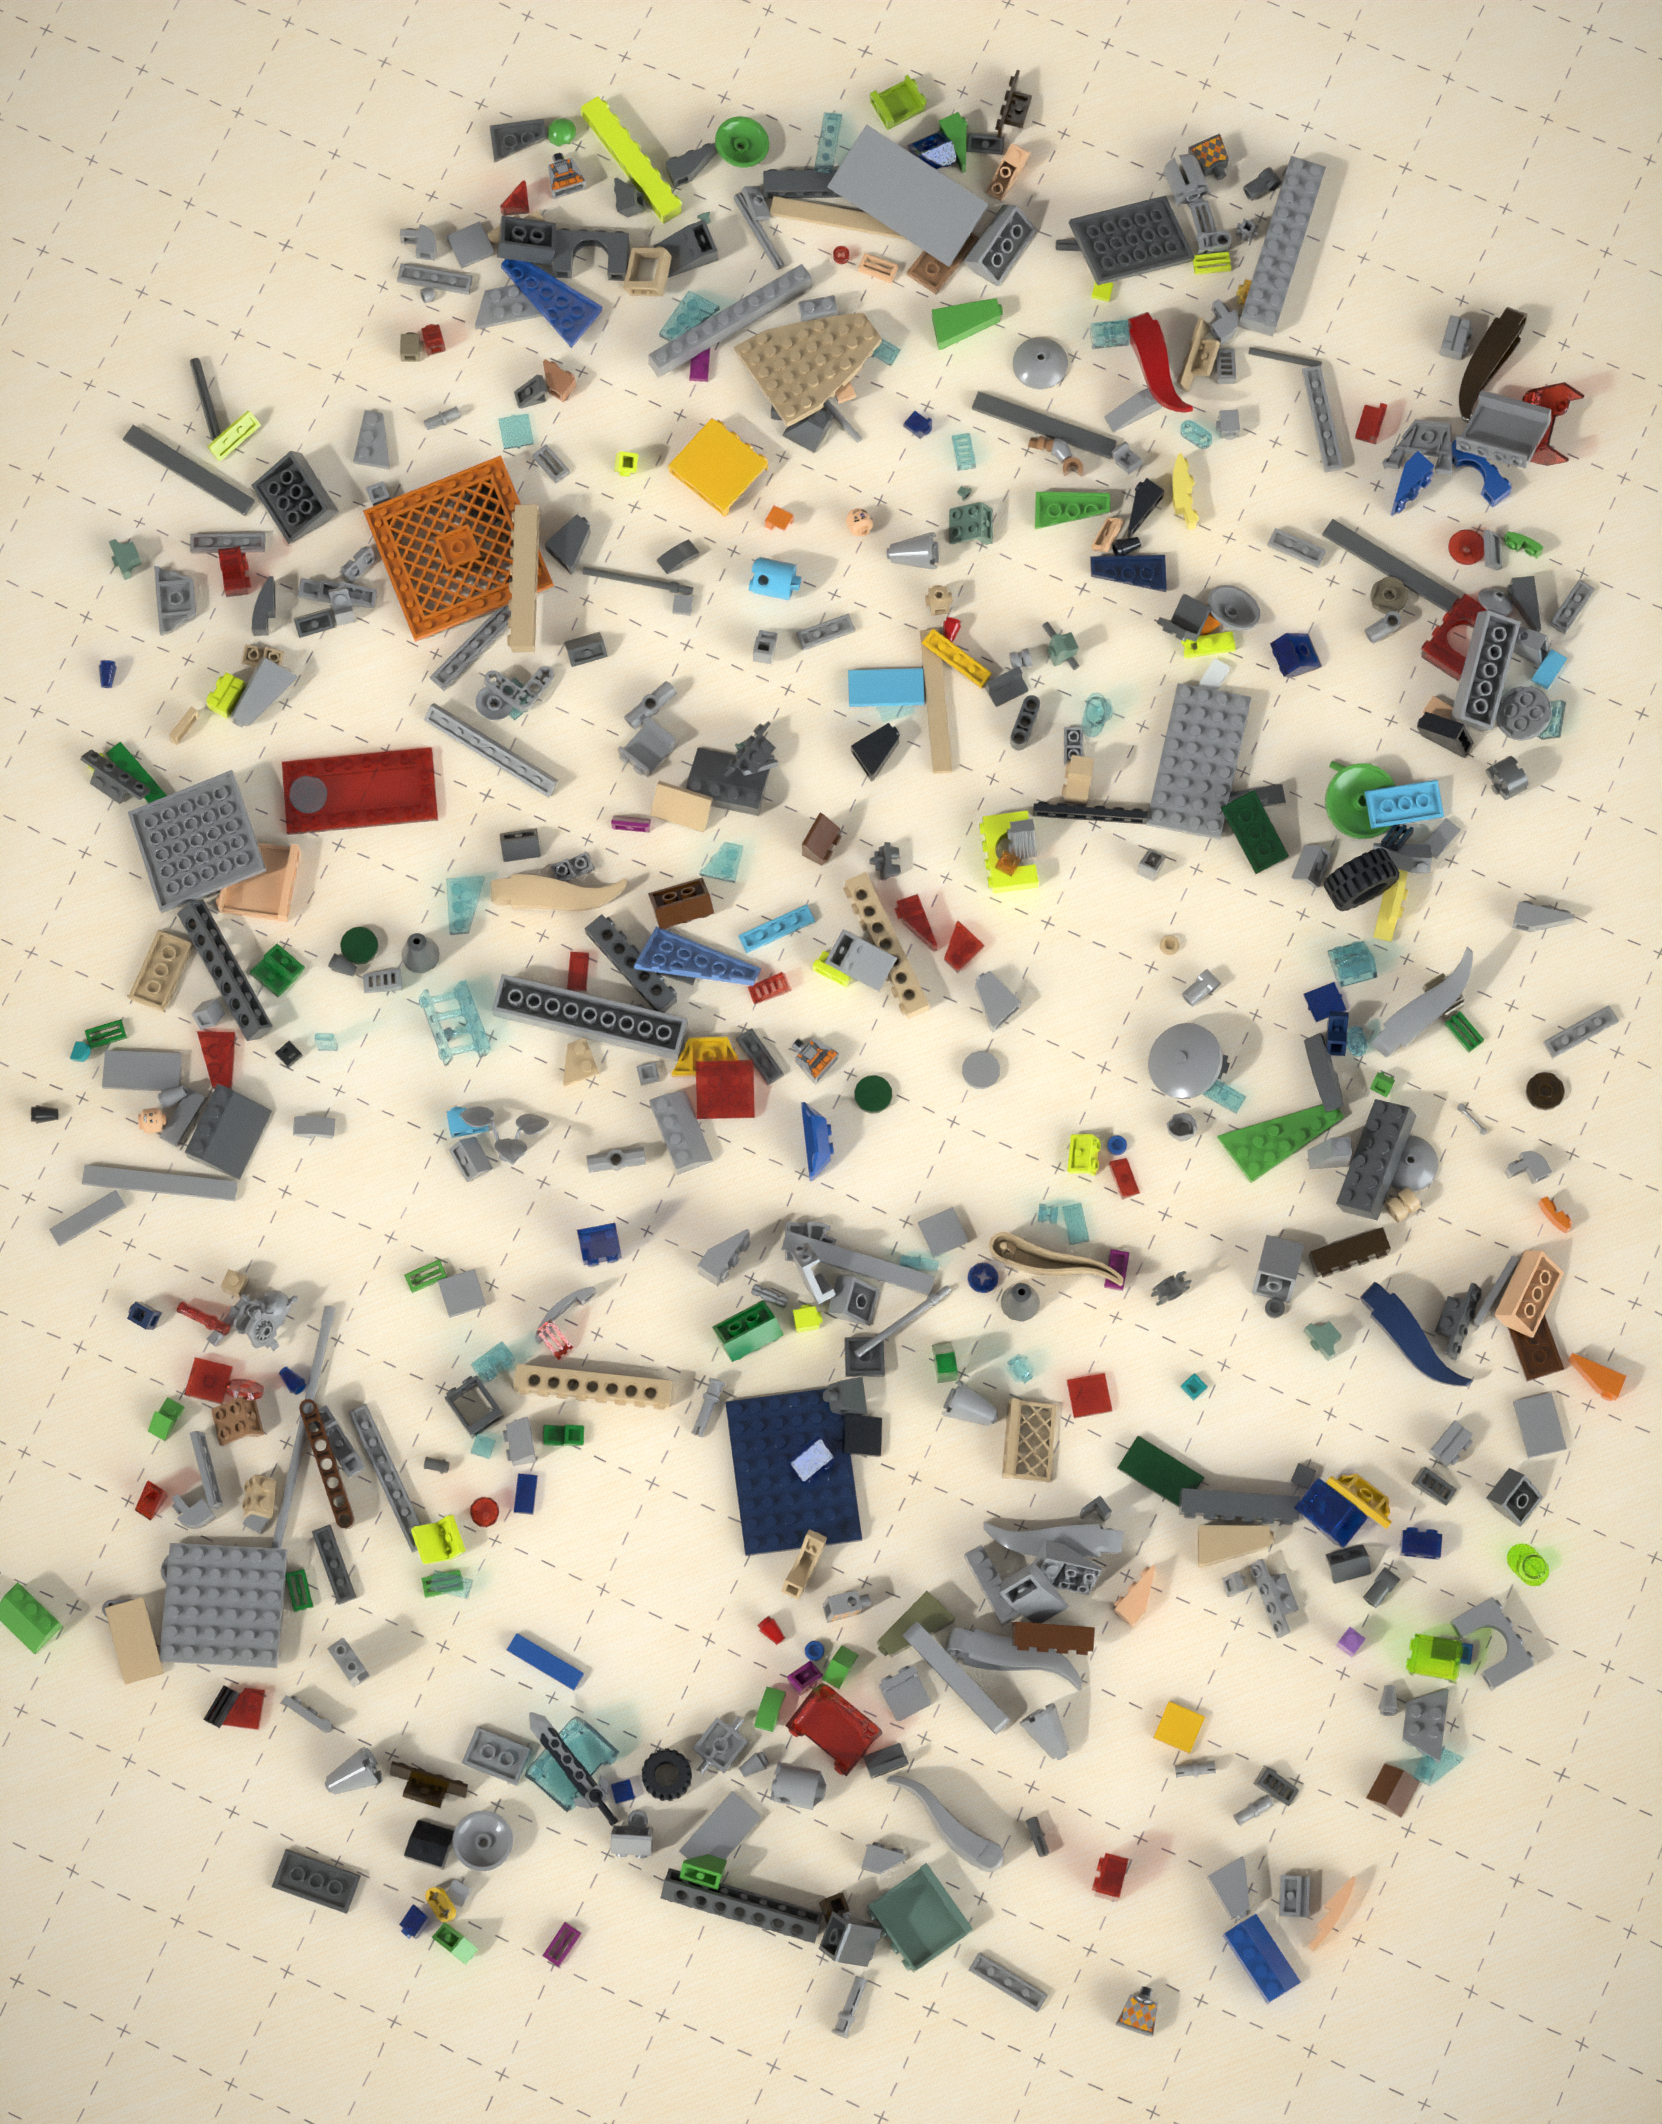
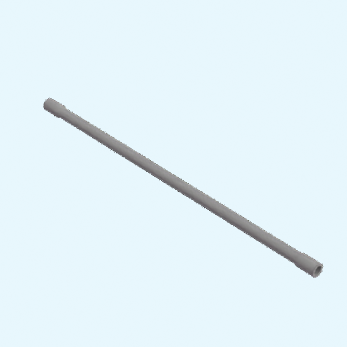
M324 1306L321 1328L305 1399L313 1401L316 1395L330 1328L336 1308L332 1306ZM306 1404L304 1412L307 1414L312 1413L313 1404ZM300 1417L271 1548L281 1549L307 1435L302 1417Z

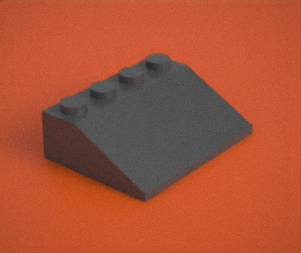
M288 452L251 485L288 544H292L324 525L339 512L307 460L299 452Z
M698 747L686 789L713 797L712 807L759 816L770 769L743 776L737 767L735 771L725 777L723 775L727 770L725 766L732 759L735 760L736 756Z
M217 1084L185 1150L187 1158L240 1180L272 1110L232 1089Z

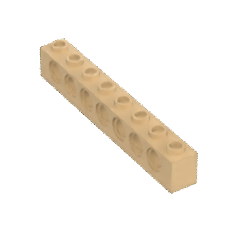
M864 872L846 880L845 888H843L844 893L853 902L851 907L854 914H858L861 919L859 924L863 932L867 931L868 933L867 941L881 948L880 945L882 943H888L890 948L882 950L897 957L898 964L892 967L886 981L891 982L893 986L891 987L894 998L898 997L901 1003L899 1004L901 1013L903 1015L906 1014L907 1018L910 1019L928 1011L929 1003L867 873ZM864 893L867 897L865 899H858L857 895ZM872 910L874 915L867 916L865 911ZM876 926H879L883 930L879 933H876L872 929ZM903 976L906 978V981L900 983L896 978ZM906 993H912L914 995V998L906 999L904 995Z
M516 1364L514 1390L522 1395H529V1392L537 1393V1396L549 1397L550 1394L557 1395L556 1397L559 1399L576 1397L578 1401L595 1399L597 1403L614 1401L616 1405L624 1406L626 1403H632L635 1407L645 1408L646 1405H650L654 1409L664 1410L665 1407L670 1408L672 1381ZM533 1377L540 1379L537 1385H531L529 1382ZM556 1379L560 1382L559 1385L554 1388L550 1387L549 1382ZM573 1381L579 1383L578 1388L574 1390L568 1388L569 1383ZM590 1384H597L598 1389L591 1392L588 1390V1386ZM610 1386L618 1388L614 1394L608 1393L607 1389ZM629 1388H635L637 1390V1393L634 1396H629L626 1394ZM649 1390H654L657 1394L653 1398H648L646 1393Z

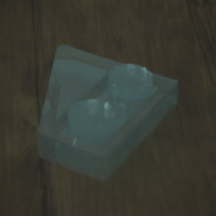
M724 842L719 851L711 857L709 863L700 870V876L735 883L743 853V845Z
M1442 1747L1441 1761L1436 1763L1432 1757L1424 1753L1412 1777L1419 1782L1431 1786L1462 1762L1464 1757Z

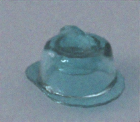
M1094 692L1087 698L1082 718V727L1084 734L1088 737L1098 736L1104 724L1113 715L1111 700L1105 699L1100 693Z

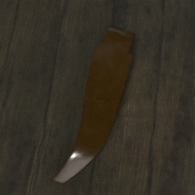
M1506 307L1500 318L1495 317L1467 365L1459 391V410L1464 422H1469L1473 406L1481 390L1487 386L1521 342L1519 336L1526 324L1527 313Z

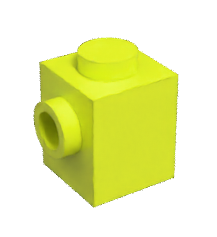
M622 451L616 453L614 472H619V476L630 477V474L636 473L638 454Z
M808 1304L800 1306V1309L793 1310L796 1333L819 1329V1323H823L821 1311L817 1312L816 1306L812 1307Z

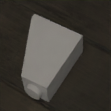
M989 970L986 974L981 973L976 978L975 990L990 1030L994 1033L1021 1008V1001Z
M1350 1137L1330 1138L1308 1149L1309 1169L1348 1167L1352 1157Z
M1242 1856L1207 1876L1210 1885L1231 1920L1236 1918L1237 1921L1247 1916L1246 1911L1250 1909L1245 1859Z

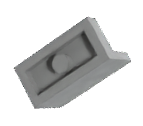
M1304 845L1292 879L1306 881L1313 888H1319L1332 854L1321 845Z
M476 1137L461 1139L449 1149L466 1182L473 1181L479 1174L493 1169Z

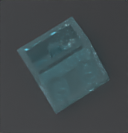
M1356 941L1346 946H1337L1327 951L1335 978L1341 987L1377 978L1375 958L1364 941Z

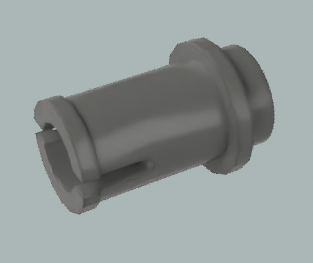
M425 1458L424 1469L439 1471L440 1474L447 1473L449 1470L450 1462L446 1461V1459Z

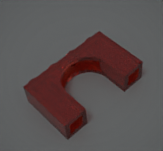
M1467 594L1455 600L1452 605L1454 609L1451 613L1448 611L1442 619L1443 624L1440 627L1436 626L1431 634L1433 636L1430 641L1426 640L1421 647V650H1423L1421 657L1456 681L1461 679L1466 657L1449 645L1447 633L1459 625L1474 628L1478 612L1487 611L1479 602Z

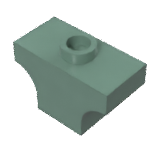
M116 539L109 541L114 556L111 557L114 566H119L124 580L132 578L131 572L133 568L142 564L133 541L127 544H121Z
M1072 632L1064 635H1053L1047 648L1054 667L1060 665L1066 659L1075 656L1079 650Z
M1330 1321L1323 1326H1315L1312 1323L1307 1325L1304 1333L1311 1340L1310 1344L1315 1351L1319 1350L1327 1361L1331 1360L1336 1354L1334 1344L1341 1339L1342 1335Z

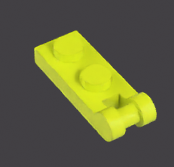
M1233 631L1199 636L1196 642L1186 639V642L1181 640V644L1185 649L1183 651L1184 658L1227 653L1236 650ZM1191 645H1196L1197 649H1192Z

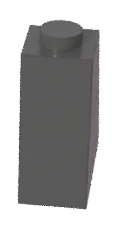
M577 514L545 542L546 551L571 575L574 573L590 537L589 521Z

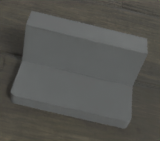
M600 632L564 642L572 667L608 657Z
M1019 666L986 682L985 689L995 707L1028 692V687L1022 678L1023 672Z
M537 829L500 834L504 862L541 856Z
M1098 1496L1081 1509L1080 1517L1083 1519L1095 1510L1101 1520L1105 1522L1110 1518L1112 1510L1103 1498Z
M1363 1544L1325 1554L1334 1584L1371 1574L1369 1556Z
M900 1743L863 1757L871 1779L909 1765Z

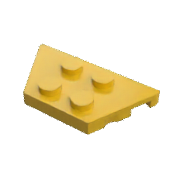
M727 1037L688 1038L685 1048L671 1072L672 1077L746 1076L745 1069L741 1065Z
M1351 1474L1350 1476L1341 1475L1338 1479H1335L1333 1476L1329 1477L1326 1483L1344 1496L1346 1501L1353 1503L1363 1514L1370 1516L1387 1529L1392 1522L1388 1519L1390 1514L1389 1498L1358 1474Z

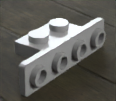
M1259 1559L1250 1564V1569L1271 1621L1273 1631L1277 1639L1291 1632L1285 1615L1294 1613L1299 1608L1286 1574L1282 1573L1270 1577L1264 1560Z

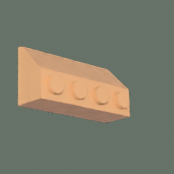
M1525 1250L1494 1315L1505 1326L1529 1337H1534L1564 1272L1543 1251Z

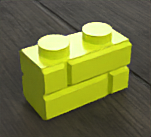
M225 672L223 677L220 676L216 682L217 687L214 692L211 691L208 694L206 702L208 709L225 718H229L246 684L239 678Z

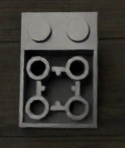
M705 219L687 225L654 245V248L657 246L666 248L672 256L667 278L718 260V251Z

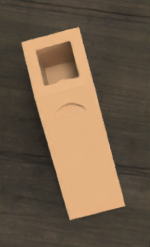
M1011 143L986 193L1002 201L1022 171L1031 152L1017 144Z
M1154 1564L1150 1568L1147 1566L1141 1572L1140 1576L1142 1578L1138 1583L1134 1581L1128 1587L1127 1591L1129 1593L1125 1598L1121 1596L1114 1604L1116 1606L1114 1612L1131 1627L1135 1625L1146 1611L1155 1571Z

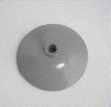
M1035 337L1028 339L1016 349L1013 356V371L1022 384L1032 389L1043 390L1054 387L1064 378L1067 372L1068 359L1066 352L1060 344L1049 338ZM1042 356L1044 359L1039 360L1038 357Z
M1220 585L1213 588L1208 595L1207 605L1211 608L1210 612L1222 625L1234 630H1248L1258 623L1260 608L1255 599L1246 591L1231 585Z
M1409 1135L1391 1183L1392 1187L1400 1191L1408 1187L1412 1192H1416L1426 1188L1434 1180L1438 1171V1158L1434 1148L1426 1140ZM1408 1158H1413V1159H1414V1162H1413V1163H1409V1162L1407 1161V1159H1408Z
M476 1811L468 1814L458 1823L453 1834V1848L457 1858L463 1865L475 1871H490L499 1867L507 1860L513 1846V1835L508 1823L500 1815L491 1811ZM482 1839L488 1841L486 1846L480 1845Z

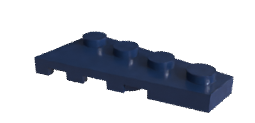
M1165 555L1090 557L1091 577L1162 592L1167 591Z

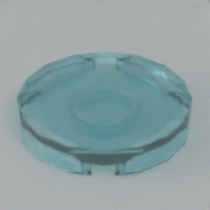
M303 776L298 778L292 784L289 792L292 805L298 811L304 813L319 811L327 800L326 786L316 777Z

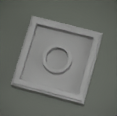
M480 221L446 235L461 269L495 255Z
M953 1207L918 1222V1226L933 1258L969 1243Z
M475 1269L438 1280L449 1318L486 1307Z

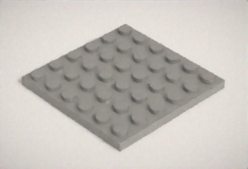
M233 770L128 812L161 913L267 871Z
M170 1543L159 1654L160 1661L278 1668L288 1550Z

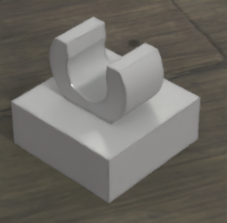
M1235 1572L1222 1578L1227 1597L1235 1596L1248 1588V1586H1243L1242 1579L1245 1578L1244 1575Z

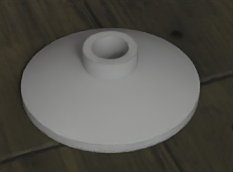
M1483 588L1478 594V600L1486 610L1500 615H1508L1513 610L1511 599L1498 589Z
M487 687L481 689L476 696V708L487 719L501 720L512 711L513 706ZM503 688V692L506 695H510V693Z

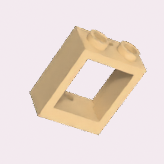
M645 246L632 248L623 288L630 296L664 295L672 259L666 248L660 246L656 248ZM641 259H658L654 281H636Z

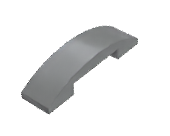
M592 1286L577 1290L556 1303L541 1321L535 1335L536 1342L540 1344L553 1332L550 1324L576 1301L583 1306L597 1294L596 1289Z
M327 1405L319 1409L334 1456L348 1478L366 1467ZM314 1422L315 1425H316V1427H317L318 1430H319V1429H320V1424H319V1422Z

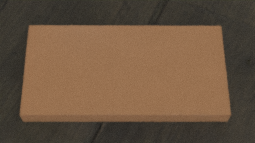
M973 233L970 234L950 267L926 251H923L909 268L907 275L934 294H937L970 253L979 237Z

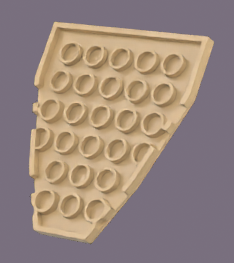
M864 313L830 316L767 329L734 346V349L785 425L789 427L819 411L829 397L832 399L835 396V391L841 386L844 387L862 369V364L880 346L882 338Z

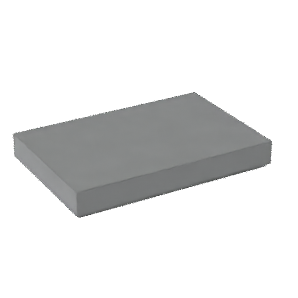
M1552 1393L1513 1401L1528 1459L1567 1449Z
M477 1726L462 1764L517 1786L532 1748Z

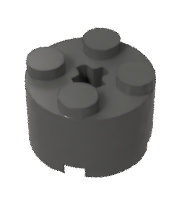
M1508 756L1486 769V774L1493 783L1491 785L1493 792L1496 795L1500 794L1504 800H1508L1523 792L1528 786V779L1523 768L1518 769L1516 766L1518 761L1512 756Z

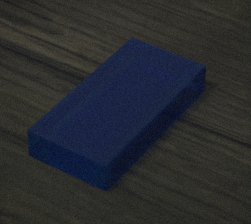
M518 1473L514 1513L534 1515L538 1475Z

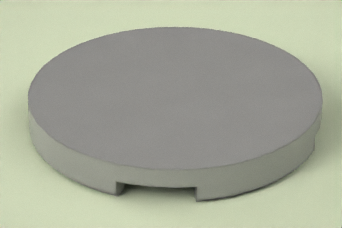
M1522 686L1513 688L1500 700L1496 723L1503 734L1511 739L1519 741L1532 739L1541 734L1551 720L1552 706L1550 700L1538 688Z

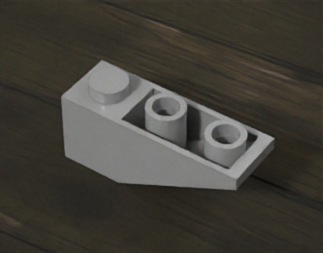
M1519 901L1512 928L1526 932L1540 931L1572 924L1575 915L1570 914L1571 912L1568 910L1558 911L1553 910L1552 907L1547 905L1537 906L1533 905L1530 901Z

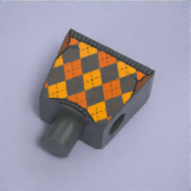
M1220 133L1188 148V154H1192L1197 158L1205 177L1214 174L1217 180H1222L1226 177L1227 174L1224 168L1228 166L1229 159Z

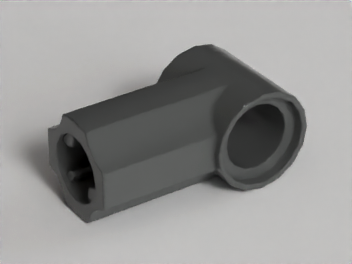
M1268 167L1258 175V178L1245 185L1243 190L1246 197L1253 201L1265 192H1272L1277 189L1282 181L1273 169Z
M1386 1567L1379 1573L1374 1580V1584L1363 1596V1599L1375 1608L1380 1605L1388 1592H1391L1400 1581V1578Z

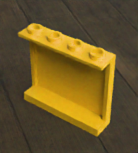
M711 418L668 465V469L673 476L725 517L730 512L729 507L764 469L766 471L769 469L768 460L762 454L758 455L755 453L750 444L747 442L744 444L739 440L740 437L735 432H729L720 420L716 421Z

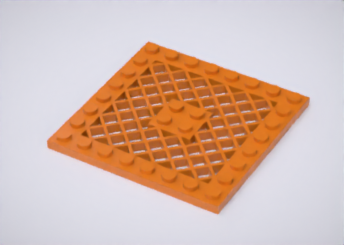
M501 455L363 510L415 642L506 606L509 599H512V593L509 592V583L507 582L510 578H513V575H510V568L508 571L500 568L503 562L513 564V560L506 556L510 548L514 547L511 546L514 540H511V532L505 530L509 523L510 528L514 529L512 511H515V505H521ZM483 486L490 488L487 496L480 493ZM495 491L499 500L492 498ZM466 493L473 495L470 503L463 500ZM477 498L485 500L482 507L475 505ZM443 500V502H442L441 505L436 504L437 502H440V501ZM448 500L456 502L453 510L445 507ZM489 502L497 504L494 512L487 509ZM460 504L468 507L465 514L457 512ZM501 506L505 516L498 514L501 509ZM431 507L439 509L436 516L428 514ZM472 509L480 511L477 519L469 516ZM443 511L450 513L448 521L440 519ZM484 513L492 516L489 523L481 521ZM414 514L421 516L419 523L411 521ZM455 516L463 518L460 525L452 523ZM426 518L433 521L430 528L423 526ZM496 518L503 520L500 528L493 525ZM467 520L474 523L472 529H470L469 524L465 525ZM396 521L404 523L401 530L394 528ZM437 523L445 525L442 533L435 530ZM409 525L416 528L413 535L406 533ZM479 525L486 527L483 535L476 532ZM420 530L428 532L425 540L417 537ZM490 530L498 532L495 539L487 537ZM392 532L398 534L396 542ZM432 534L437 536L434 537L436 544L429 542ZM502 534L510 536L507 544L500 542ZM403 536L411 539L408 546L400 544ZM474 537L481 539L478 546L476 544ZM415 541L422 543L419 551L412 549ZM485 541L493 543L490 551L482 548ZM497 545L505 548L502 555L494 553ZM427 546L434 548L432 555L424 553ZM399 549L405 550L402 557L400 555ZM540 550L538 553L537 593L554 586ZM438 551L443 560L436 558ZM480 552L487 555L484 562L479 561L482 559ZM409 553L417 555L414 563L406 560ZM421 557L429 560L426 567L418 564ZM492 557L499 559L496 567L489 565ZM433 562L441 564L438 572L430 569ZM404 564L411 566L409 573ZM469 564L467 569L462 568L463 566ZM474 564L482 566L479 574L471 571ZM445 567L447 572H451L450 576L442 574ZM486 568L494 571L491 579L483 576ZM416 569L423 571L420 579L413 576ZM457 571L465 573L461 581L454 578ZM428 573L435 576L432 583L425 581ZM498 573L506 576L503 583L495 580ZM469 575L476 578L474 585L466 583ZM439 578L447 580L444 588L437 585ZM411 580L418 583L415 590ZM481 580L488 582L485 590L478 588ZM452 582L459 585L456 592L448 590ZM422 585L430 587L427 595L419 592ZM492 585L498 586V587H496V588H494V589H491V588H492ZM463 587L471 589L468 597L461 595ZM434 589L442 592L439 599L431 597ZM446 594L453 596L451 604L443 601ZM418 597L424 599L422 605H420ZM458 598L464 600L459 603H456ZM429 601L436 603L433 611L426 609ZM440 606L446 607L444 609L439 610Z

